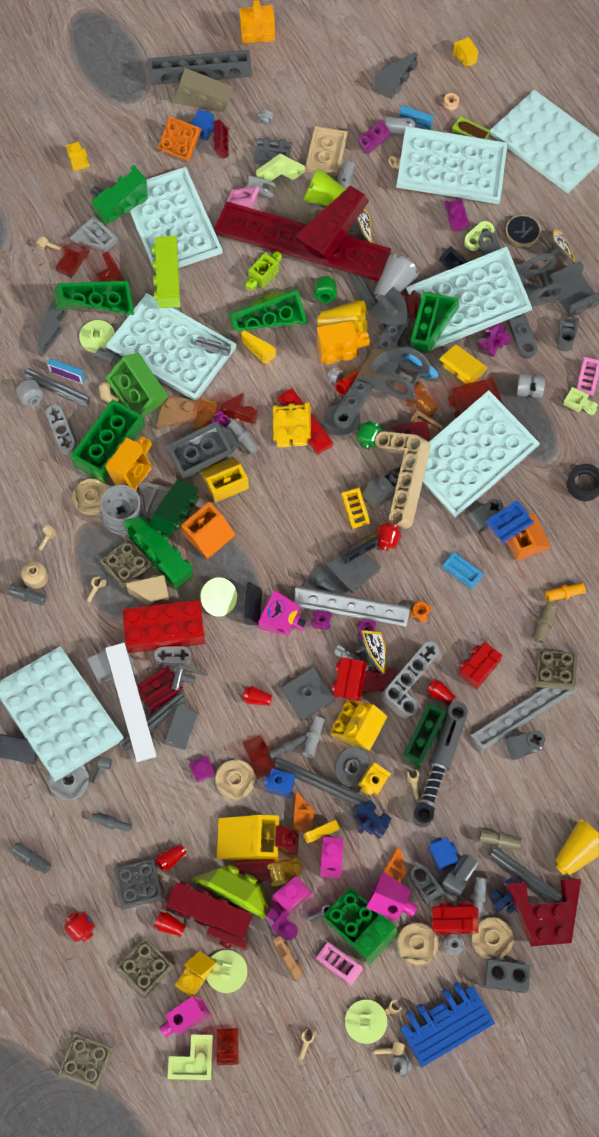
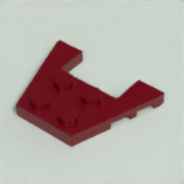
M581 879L560 880L563 902L529 904L526 882L506 884L507 891L511 893L515 902L513 905L517 908L522 919L520 922L531 947L572 943Z

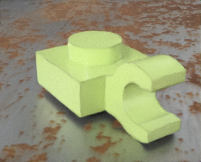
M573 387L563 405L577 412H580L583 408L586 413L594 416L598 406L597 403L587 400L588 394Z

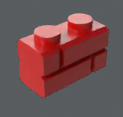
M483 642L481 646L477 644L471 652L473 656L469 660L465 659L459 666V669H461L459 676L475 689L482 685L503 657L501 653L493 649L486 642Z
M340 658V662H337L335 672L338 674L337 680L332 685L334 697L361 701L367 668L366 662Z
M441 902L439 906H433L432 930L434 933L477 934L479 932V910L476 906L472 905V902H459V906H452V903Z

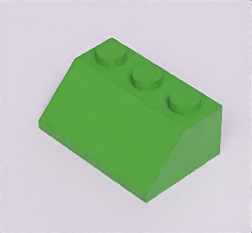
M140 353L123 356L106 376V380L122 404L143 417L160 407L168 397Z

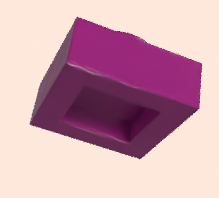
M208 756L189 763L196 783L215 776Z

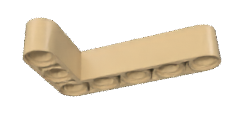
M383 431L376 436V445L390 453L404 454L389 520L400 528L408 529L414 521L431 446L427 440L417 435Z

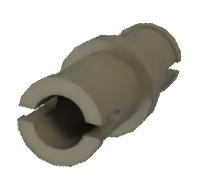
M546 603L543 614L537 621L538 626L532 638L538 643L545 642L548 630L553 625V617L558 609L555 605Z
M484 829L480 831L479 842L493 844L497 848L507 847L518 851L521 848V837L505 835L501 831L499 833Z

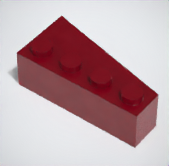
M350 185L295 237L302 244L329 261L369 203L368 198L364 193Z
M184 881L176 882L169 887L161 906L162 910L168 911L171 908L176 910L175 913L179 917L184 919L195 918L194 921L197 924L206 927L211 925L216 929L244 939L253 916L248 913V910L238 905L235 908L229 905L228 900L220 897L214 899L205 890L191 889L192 885Z

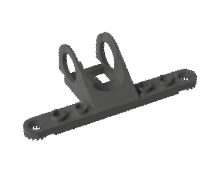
M484 231L481 233L478 242L483 256L501 249L498 239L493 232ZM488 237L492 239V243L484 242L483 238ZM547 253L535 256L516 267L532 307L554 302L556 298L564 297L567 291L566 283L550 285L545 271L553 269L557 262L554 254ZM549 260V262L541 268L533 270L529 269L533 264L539 261ZM541 276L542 282L531 285L526 284L525 278ZM553 288H560L555 294L552 291ZM545 291L547 292L548 297H539ZM525 313L508 319L507 323L518 348V353L526 359L533 357L537 351V345ZM528 345L532 347V351L526 352L523 346Z
M409 313L407 324L399 326L387 325L334 414V422L337 427L345 429L351 426L373 388L404 401L407 398L415 400L414 386L422 372L429 375L430 363L422 353L406 346L397 347L407 327L410 325ZM406 353L415 356L421 361L422 366H415L409 363L402 354ZM397 367L415 373L411 383L407 382V377L395 373ZM389 381L400 383L407 390L405 392L398 391L389 384ZM342 415L348 417V420L345 422H341L338 419Z

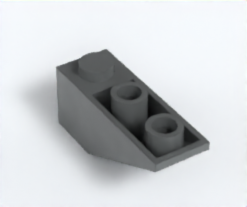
M417 52L384 67L375 79L374 91L390 99L395 94H398L403 82H407L410 72L414 71L418 65Z
M401 465L370 480L362 496L373 508L387 502L394 496Z

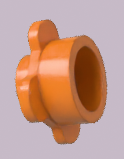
M415 601L413 610L409 612L410 617L426 622L428 619L427 615L432 610L431 606L424 602Z

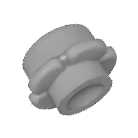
M262 109L257 114L261 123L266 125L272 123L274 116L272 112Z
M339 367L329 370L328 379L331 384H337V380L343 378V370Z
M450 934L443 943L446 952L451 955L460 954L463 951L464 940L456 934Z
M400 1055L393 1059L392 1068L394 1073L405 1077L407 1072H410L411 1061L406 1055Z

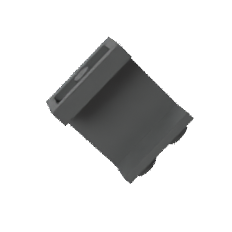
M581 261L550 274L548 279L550 285L566 283L567 291L564 297L557 298L568 317L579 315L584 310L599 305V292L594 293L582 275L584 265ZM553 288V293L558 292L560 288Z

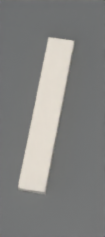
M125 643L105 648L136 761L138 763L155 758V749Z

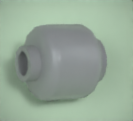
M25 379L17 386L16 393L23 405L36 406L42 400L43 391L35 380Z

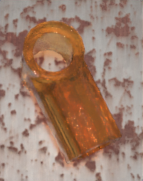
M417 381L414 386L415 400L407 398L406 401L410 405H415L421 413L432 417L439 410V406L427 394L424 385Z
M201 397L197 409L198 414L193 426L194 432L211 424V420L214 419L216 412L219 411L220 402Z

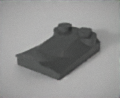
M217 421L166 445L183 479L193 478L198 471L233 454L239 447L230 428L219 425Z

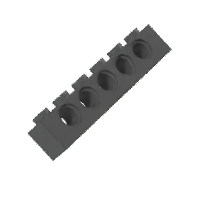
M249 50L148 58L151 85L179 83L184 68L215 80L252 77Z

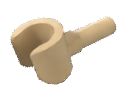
M43 236L39 237L36 241V247L40 250L47 246L61 251L62 246L48 242Z
M47 524L42 530L46 536L38 547L40 551L43 550L47 541L56 535V530L50 524Z
M100 576L92 579L93 587L86 601L91 602L98 588L106 585L105 579L100 584H98Z
M416 770V777L411 778L408 771L407 781L412 784L415 800L420 799L417 783L419 781V772Z
M392 1000L388 1004V1008L384 1009L386 1015L390 1013L395 1015L402 1009V1007L398 1010L392 1008V1004L398 1000Z
M307 1027L302 1034V1040L304 1042L300 1055L298 1057L302 1060L304 1059L309 1044L313 1042V1040L317 1036L316 1030L314 1031L312 1037H309L307 1035V1030L309 1027Z
M394 1042L392 1049H374V1054L402 1056L405 1045Z

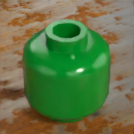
M322 276L315 281L314 296L318 301L329 303L336 298L337 284L333 278Z
M367 421L360 425L356 439L360 442L362 448L370 450L371 447H377L375 438L380 432H383L380 428L381 425L372 421Z

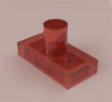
M108 251L103 253L102 256L108 268L97 273L100 281L105 282L111 278L114 281H124L112 255Z

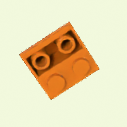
M210 502L205 504L181 525L182 535L207 560L236 536L223 515Z
M529 514V517L534 520L533 525L507 541L516 561L551 549L552 547L536 514Z

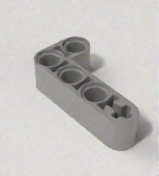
M426 642L421 646L381 693L383 703L401 718H409L418 710L416 700L407 691L438 656L439 647L434 642ZM427 650L430 651L429 655L426 658L422 657L427 652ZM413 662L419 665L420 670L414 669ZM401 676L407 679V685L401 682ZM388 691H393L395 693L396 698L392 699L389 696ZM403 704L409 705L410 712L404 710Z

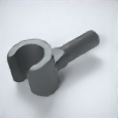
M100 758L97 772L92 780L93 783H97L103 769H110L112 763L110 758Z
M329 902L318 912L307 915L308 921L323 916L328 911V907L334 903Z

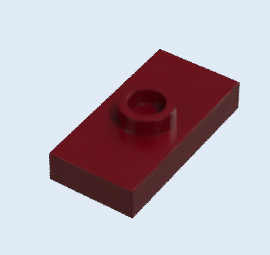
M218 119L214 121V150L224 159L229 155V128Z
M428 421L391 426V432L417 435L425 440H430Z
M396 668L386 669L385 674H382L379 670L366 672L362 693L384 690L397 675Z
M276 826L275 847L290 855H298L299 834L285 826Z
M276 860L234 862V867L239 869V873L244 876L246 874L251 875L257 879V882L276 881Z
M211 926L207 930V937L220 941V946L231 949L232 946L246 952L248 948L247 940Z

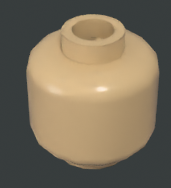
M31 561L21 571L25 585L31 587V589L42 588L48 580L45 566L40 562Z

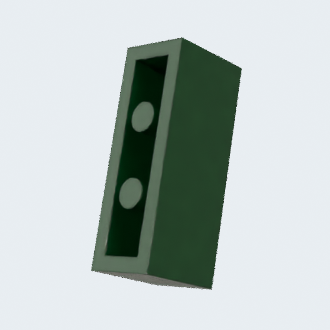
M177 480L154 512L151 528L170 536L176 530H180L183 519L188 518L191 507H195L198 502V488Z
M430 703L427 704L403 754L402 762L419 770L421 769L445 718V710Z

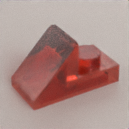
M77 243L63 246L65 254L56 266V271L70 278L74 276L90 253L89 249Z
M415 290L408 297L400 293L407 304L408 314L416 319L422 299L421 294Z
M243 393L221 404L220 411L223 412V415H227L231 419L256 425L258 410L250 406L243 407Z
M261 735L242 742L257 779L270 774L271 769L276 770L268 753V747Z
M238 1028L217 1029V1066L239 1065Z

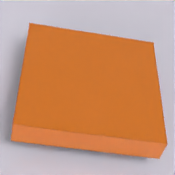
M169 116L157 149L190 162L202 129Z

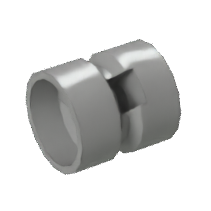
M519 372L516 396L527 397L531 395L532 398L542 399L545 388V375L535 374L531 377L529 373ZM531 382L535 383L534 389H530Z

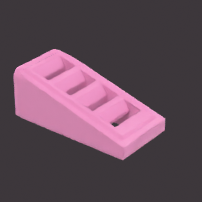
M587 357L582 359L576 389L589 396H594L599 376V360ZM586 366L593 367V368H595V371H594V370H590V369H586L585 367H586ZM584 372L594 374V376L584 375ZM583 379L591 380V381H592V384H591V383H587V382H583L582 380H583ZM581 385L591 387V390L582 389Z
M328 941L315 958L349 985L354 983L363 970L359 963ZM332 950L333 954L330 956L328 961H325L324 959ZM339 955L340 958L338 959V961L336 962V964H335L334 966H332L331 964L334 962V960L336 959V957ZM344 961H347L344 968L341 971H339V968L342 966ZM353 966L352 970H351V971L349 972V974L346 976V974H347V972L349 971V969Z

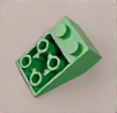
M349 887L322 918L358 955L371 965L398 935L396 927L382 914L366 908L368 902L352 887Z

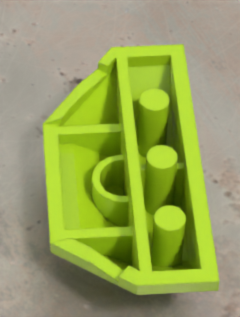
M232 865L214 869L197 875L192 879L193 882L264 920L270 912L262 884L258 883L257 879L251 875L246 874L244 876L239 873V869Z

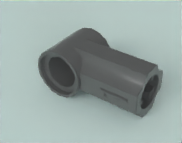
M463 854L441 887L459 898L468 884V879L479 863L473 857Z

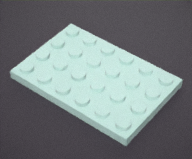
M533 90L490 130L489 135L499 142H506L507 148L567 194L599 164V137L536 90Z
M406 126L396 188L499 204L507 143Z
M186 167L146 180L148 199L144 204L134 207L130 214L152 267L153 259H156V255L152 253V244H155V237L177 236L179 268L222 254L221 245Z
M507 247L406 287L416 315H418L423 291L459 298V309L432 350L532 310Z
M148 293L145 294L135 307L134 315L128 316L106 345V350L112 353L116 352L117 356L120 357L140 353L156 379L195 401L199 399L236 349V343L174 308H159L158 301H154V297ZM203 337L205 340L210 339L222 343L221 345L231 346V352L229 356L221 355V352L218 354L205 350V347L203 349L196 347L197 338Z
M488 390L429 442L431 446L422 483L457 518L534 451L540 443Z
M61 646L0 681L1 702L55 782L124 739Z

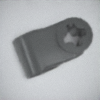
M561 315L557 338L559 350L569 351L572 349L579 318L569 319Z
M491 499L481 507L473 510L466 519L477 533H480L488 528L486 520L503 510V504L498 499Z
M536 730L506 739L505 744L511 760L540 751L545 743V736L542 732ZM533 738H534L536 741L539 740L538 745H536L535 742L531 743V741H532Z
M416 865L412 868L409 874L410 882L426 906H429L430 902L437 897L445 895L443 889L426 866ZM422 871L424 879L417 880L414 877V872Z

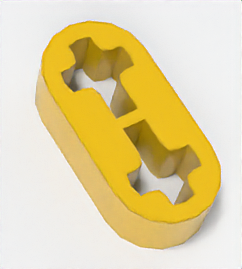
M335 819L304 833L303 837L306 844L339 830L340 827Z

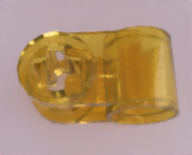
M290 858L267 864V869H270L272 877L271 886L286 884L295 876H300L303 871L301 860L299 858Z

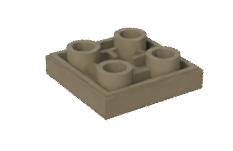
M130 538L99 560L101 565L123 590L127 588L126 583L140 578L154 567L152 562Z
M538 649L535 687L575 690L578 652Z
M144 937L115 968L146 997L175 966Z
M74 1032L58 1075L98 1090L114 1047Z

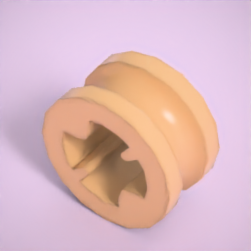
M455 93L446 94L443 102L444 107L448 110L456 109L459 103L458 95Z

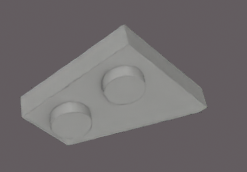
M95 216L69 238L74 244L107 252L119 241Z
M141 481L139 483L140 503L142 506L141 516H144L147 520H152L154 512L171 488Z

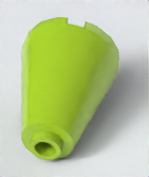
M317 169L306 192L304 201L328 206L346 189L323 170Z

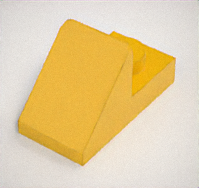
M199 951L184 964L187 968L174 986L190 997L195 996L217 962Z

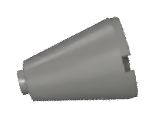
M391 253L374 290V299L378 302V296L385 295L392 287L399 292L404 290L420 274V272H415L416 266L405 257L400 256V258L395 257L396 253Z

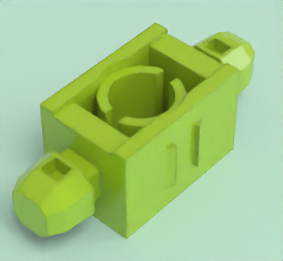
M278 251L273 252L270 256L264 253L248 270L249 279L245 283V288L249 291L254 290L258 286L263 289L279 272V262L282 260V254Z

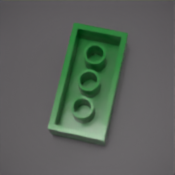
M112 399L71 454L70 458L73 466L105 483L110 476L105 467L108 460L113 457L119 445L126 438L133 441L136 440L145 427L143 416Z

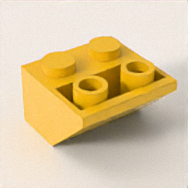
M454 345L439 359L443 362L442 367L452 374L457 372L456 377L467 385L470 382L476 385L488 369L487 366L458 345Z
M234 456L200 470V474L214 503L249 489L248 478L241 464Z
M347 700L329 734L353 747L370 751L387 716L374 704Z

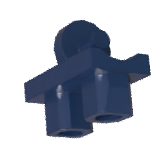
M370 800L364 804L360 803L352 815L357 819L356 823L361 827L358 832L361 835L365 831L370 835L374 833L381 839L389 827L391 817L386 813H382L380 817L373 812L377 807Z
M510 877L504 882L503 886L506 888V884L519 882ZM496 889L489 895L496 914L509 904L511 906L506 909L509 914L513 911L519 913L513 905L515 902L510 892L504 897Z

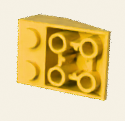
M252 815L219 818L216 859L278 861V848L275 847L276 826H279L280 823L279 816Z

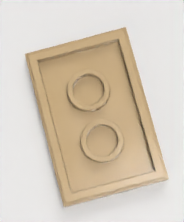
M315 126L305 164V172L315 173L317 169H320L329 176L338 177L348 131Z

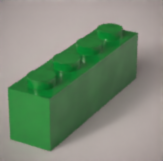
M128 281L58 283L53 292L56 309L96 308L134 315Z
M293 286L226 310L230 326L235 331L308 324L299 292Z
M140 516L124 522L128 538L135 543L162 576L164 575L165 579L175 590L193 577L192 564L187 559H182L180 551L177 547H172L168 543L169 540L164 533L160 534L156 529L151 528V519L147 520L144 516Z

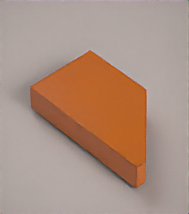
M295 792L292 830L308 832L313 829L314 810L301 797L299 792Z
M397 847L383 872L400 883L407 871L401 848Z

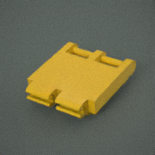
M305 402L302 405H294L292 403L289 406L280 407L273 405V440L277 442V447H291V441H293L294 446L307 445V439H311L310 402Z

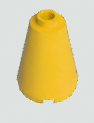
M357 300L321 311L320 315L317 316L318 326L350 321L354 324L356 332H367L368 320H366L365 315L367 314L365 300Z
M582 818L578 820L555 859L557 863L555 867L563 875L566 873L571 875L599 857V833Z

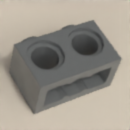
M492 957V960L488 959L486 962L484 988L527 993L529 991L531 965L525 964L523 960H513L512 963L504 962V958ZM492 968H499L502 971V977L495 978L491 972ZM513 971H520L523 974V980L516 981L513 978Z

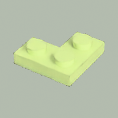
M279 154L256 170V175L268 181L274 180L281 174L294 180L305 172V166Z
M191 1035L190 1057L169 1056L168 1079L211 1080L213 1035Z

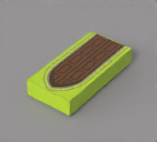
M461 116L451 131L457 135L487 139L490 134V130Z

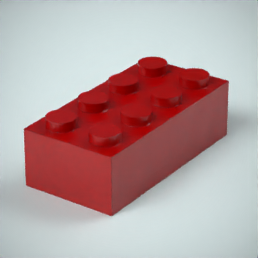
M200 600L122 609L128 653L153 651L159 647H185L206 644Z

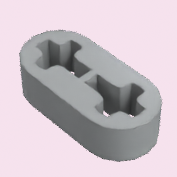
M183 646L159 647L154 653L155 661L160 666H167L160 664V662L186 666L192 660L191 651ZM183 652L186 656H188L185 657L184 660H181L180 657H174L181 656V653ZM162 653H166V656L172 657H165V660H161V658L158 656H161Z

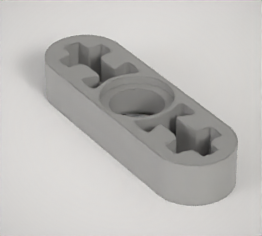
M51 405L47 408L46 415L61 453L65 455L72 454L76 449V444L63 410L58 405ZM53 412L57 413L58 421H55ZM59 426L66 428L64 433H57L56 429ZM63 439H67L69 448L65 447Z

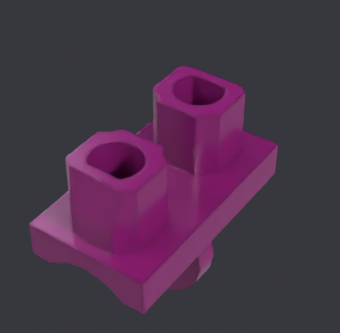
M381 119L361 136L358 141L365 151L370 154L392 132Z
M462 198L444 201L453 232L463 231L464 228L469 227Z
M502 322L486 328L484 332L485 335H489V338L482 337L478 343L481 350L488 351L489 356L494 357L498 347L503 348V345H509L511 342V338L508 336L509 332L501 326Z
M272 908L265 919L271 926L274 936H281L289 941L296 938L298 929L295 923L291 921L289 914L285 911L280 914Z

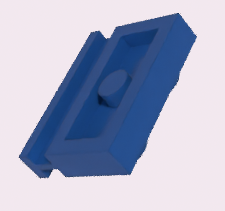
M517 500L487 519L486 524L495 536L501 540V543L504 544L533 525L534 520L529 517V514Z

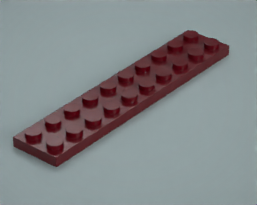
M227 201L214 228L216 235L271 251H278L285 255L375 281H379L388 256L391 254V248L345 236L328 261L302 244L295 237L308 224Z

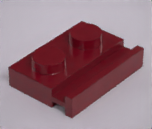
M168 666L136 685L139 696L150 712L183 691L181 685L179 691L171 689L174 674Z

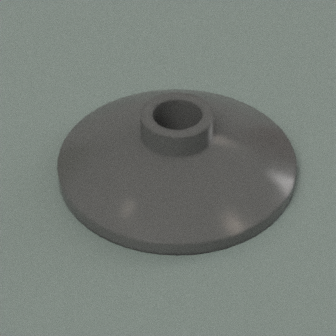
M341 403L335 404L324 415L326 429L337 436L352 434L360 425V413L356 415L350 427L348 426L345 429L339 428L335 425L334 414ZM342 415L338 420L345 422L348 420V417Z
M358 747L344 749L338 755L335 762V774L339 782L347 787H357V784L370 765L368 755Z

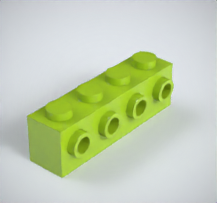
M177 236L155 237V244H152V253L156 255V259H153V270H156L157 274L153 275L154 286H157V290H154V301H158L159 308L181 307Z

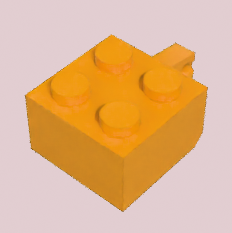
M254 0L253 6L239 8L242 44L275 41V18L272 4L260 6V1Z
M350 321L317 327V349L321 364H332L340 360H352L357 357L358 348L367 346L370 343L368 332H356L354 324Z
M141 436L135 442L126 438L119 445L116 453L108 460L105 466L115 485H126L135 491L137 490L139 483L145 479L152 469L147 457V453L152 446L149 439Z

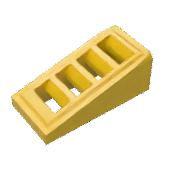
M245 330L241 332L242 343L264 364H268L276 357L275 347Z
M360 487L342 492L341 497L352 529L370 524ZM357 496V499L348 501L347 499L349 497ZM359 502L360 506L350 508L349 505ZM362 510V513L352 515L353 511ZM364 516L365 520L354 522L355 518Z

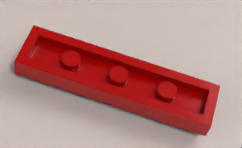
M293 388L277 396V401L281 406H289L292 403L294 405L304 404ZM311 414V439H307V442L316 454L319 455L331 448L333 442Z

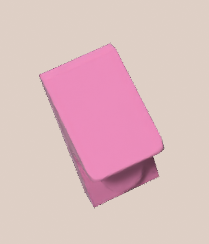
M252 186L233 189L227 202L254 209L258 199L259 187Z

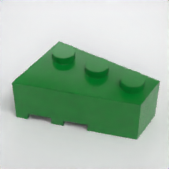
M135 165L130 167L132 171L124 178L120 176L117 179L119 182L111 189L108 186L92 200L93 211L104 225L116 221L118 217L129 213L134 207L144 204L148 199L146 178Z
M423 291L411 338V348L419 352L430 353L459 309V298Z

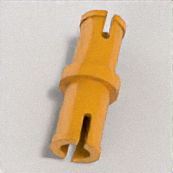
M583 582L568 586L565 584L561 585L560 588L546 590L545 597L547 602L559 599L567 600L571 596L585 594L586 588Z

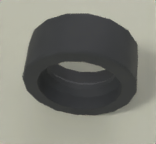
M581 464L573 468L567 480L569 493L579 501L587 502L599 496V469L592 464ZM580 474L592 476L597 483L593 491L579 489L575 485L576 476Z

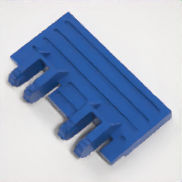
M459 983L453 984L454 990L463 1002L458 1006L450 992L444 989L442 993L452 1010L449 1011L445 1002L429 1011L433 1021L422 1004L417 1005L420 1015H422L426 1022V1025L421 1028L414 1014L410 1010L405 1012L415 1032H412L408 1024L400 1028L421 1068L495 1024L473 986L465 990L469 997L468 999Z

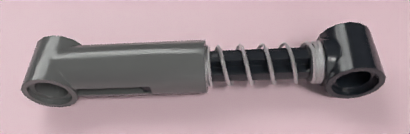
M453 702L448 708L430 762L432 772L429 773L430 778L426 781L425 793L421 796L422 799L417 804L413 813V821L419 827H428L433 821L434 802L438 798L437 793L440 790V783H443L441 780L443 775H445L444 771H449L468 715L467 706L462 702ZM455 710L460 711L462 716L455 717L452 712ZM451 725H453L455 728L451 740H447ZM424 811L429 815V818L421 819L418 813Z

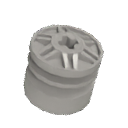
M114 485L102 494L100 504L104 526L112 533L119 535L127 534L124 522L141 516V504L138 493L129 486Z

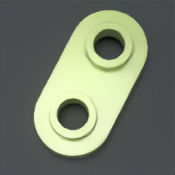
M488 221L480 222L466 235L464 240L465 247L470 251H476L481 248L478 242L482 231L494 233L493 224ZM488 237L483 238L484 242L490 239Z

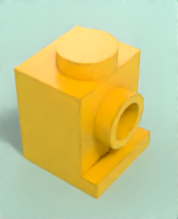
M470 37L454 42L453 55H457L458 60L465 67L477 63L479 51Z
M79 141L65 145L73 171L90 166L84 147L81 148Z
M374 762L369 765L357 785L361 787V791L366 795L375 796L380 792L391 773ZM372 777L378 780L377 784L372 782Z

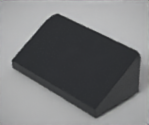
M452 246L439 259L449 270L468 262Z
M370 534L340 551L339 555L344 563L347 564L377 547L378 537Z
M248 582L246 587L244 621L246 625H259L262 589L252 582Z
M0 734V758L35 764L37 754L28 740Z

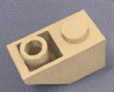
M153 575L149 579H134L130 583H126L128 593L148 606L170 603L164 575Z

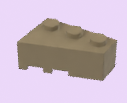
M184 68L172 103L224 112L233 86Z

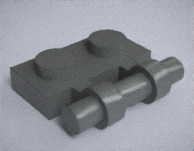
M265 137V139L258 138L254 164L265 165L279 154L290 158L292 142H288L285 139H280V141L271 140L269 137Z

